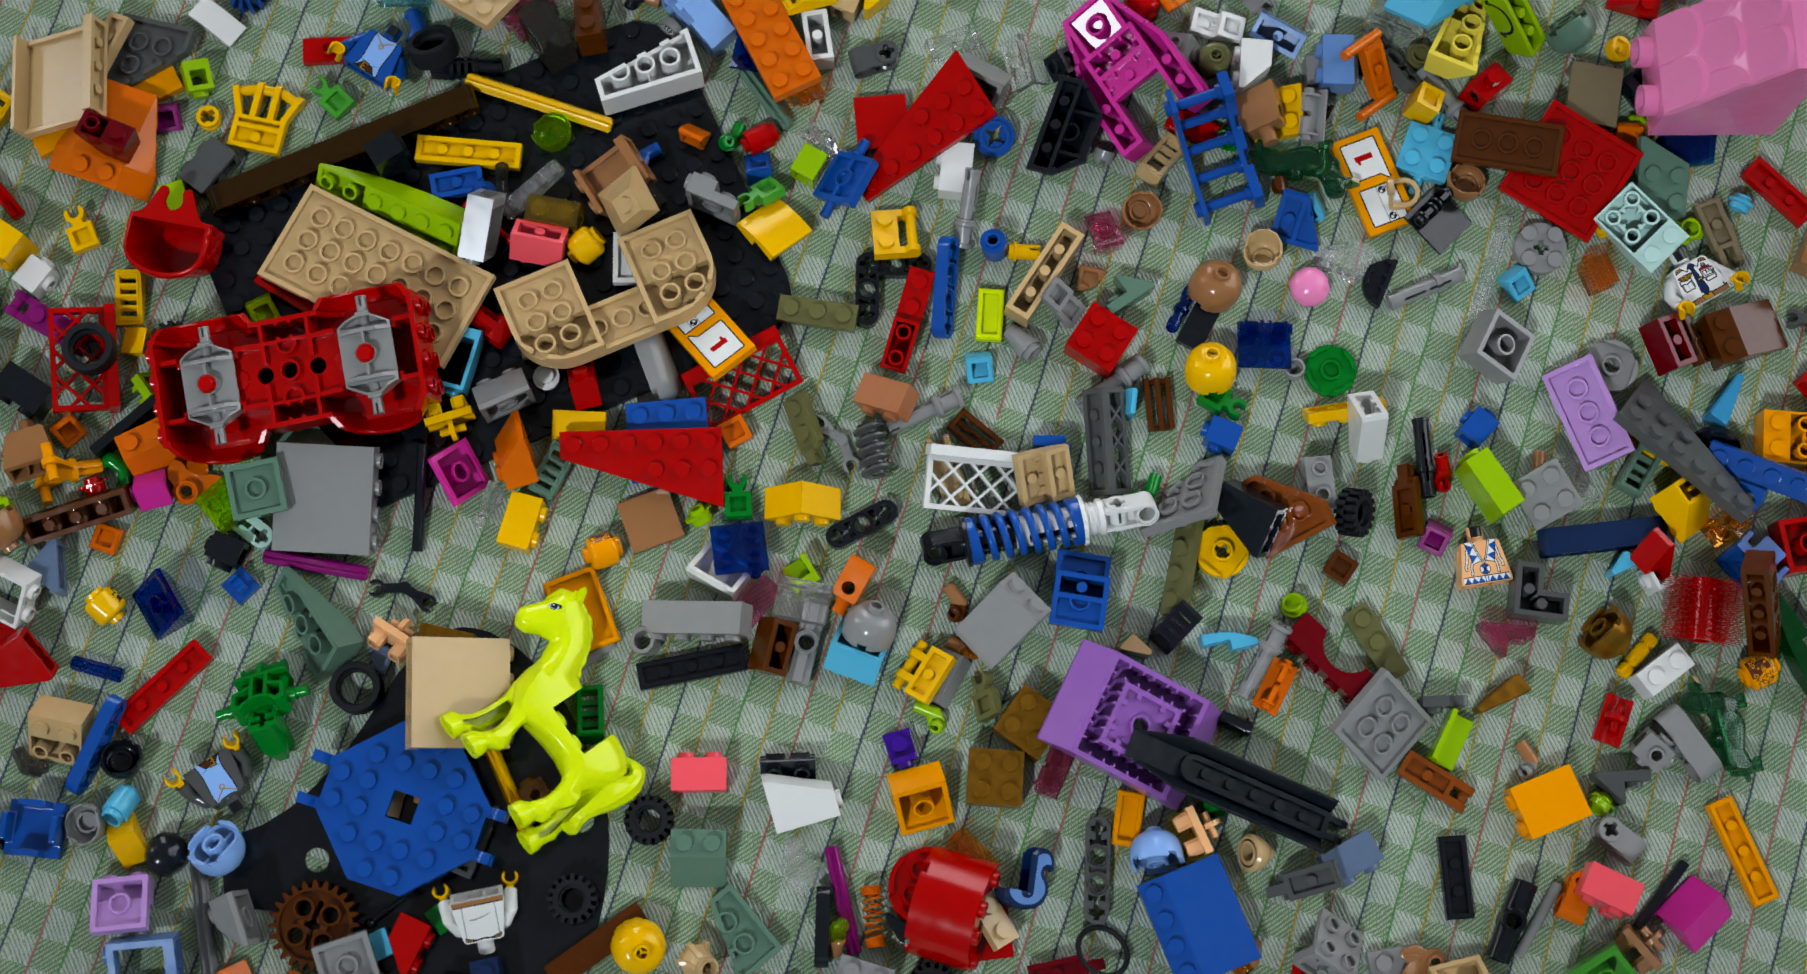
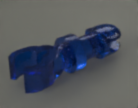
M1188 285L1183 289L1180 296L1181 300L1175 304L1173 308L1174 313L1166 323V330L1170 333L1177 332L1183 317H1186L1189 313V306L1194 303L1190 297L1188 300L1186 299Z

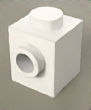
M31 254L13 275L12 279L37 299L41 300L47 292L52 291L56 287L60 275L53 270L56 265L44 256L39 259Z

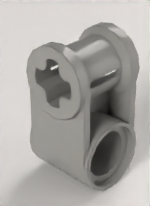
M1614 817L1595 820L1590 827L1591 837L1609 851L1616 860L1629 867L1647 845L1642 837L1631 831ZM1605 825L1608 826L1607 832L1609 833V835H1605V832H1606V828L1604 827Z

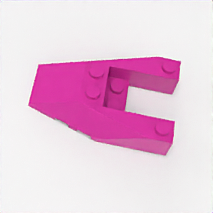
M1088 0L1062 22L1070 53H1072L1074 63L1077 65L1075 67L1076 77L1086 81L1103 114L1101 126L1122 157L1133 163L1137 162L1155 146L1123 102L1126 97L1158 71L1178 99L1210 89L1164 31L1118 0ZM1211 100L1186 109L1196 114Z

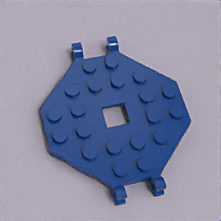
M405 721L337 755H332L318 749L314 750L311 759L329 765L331 768L320 797L299 791L295 801L316 809L347 879L402 897L412 892V890L428 884L471 861L492 867L495 856L477 850L488 818L507 824L510 814L507 811L491 806L464 749L405 750ZM397 791L420 798L411 825L387 817L392 799Z

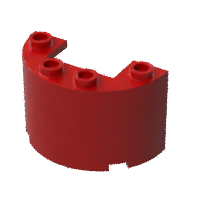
M935 846L926 859V863L930 865L928 869L920 872L914 889L904 938L909 939V944L905 943L904 950L911 955L972 972V969H977L980 960V954L977 953L982 930H979L978 927L980 919H984L987 914L989 903L985 902L986 895L992 892L993 888L997 889L1001 877V872H997L999 864Z

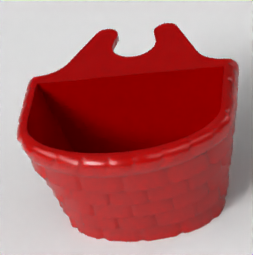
M163 185L145 208L139 211H130L123 241L126 259L140 272L159 279H186L206 276L214 271L218 265L225 234L213 225L205 224L200 220L194 192L191 190L184 191L183 203L180 208L176 210L169 209L166 200L170 189L168 186Z

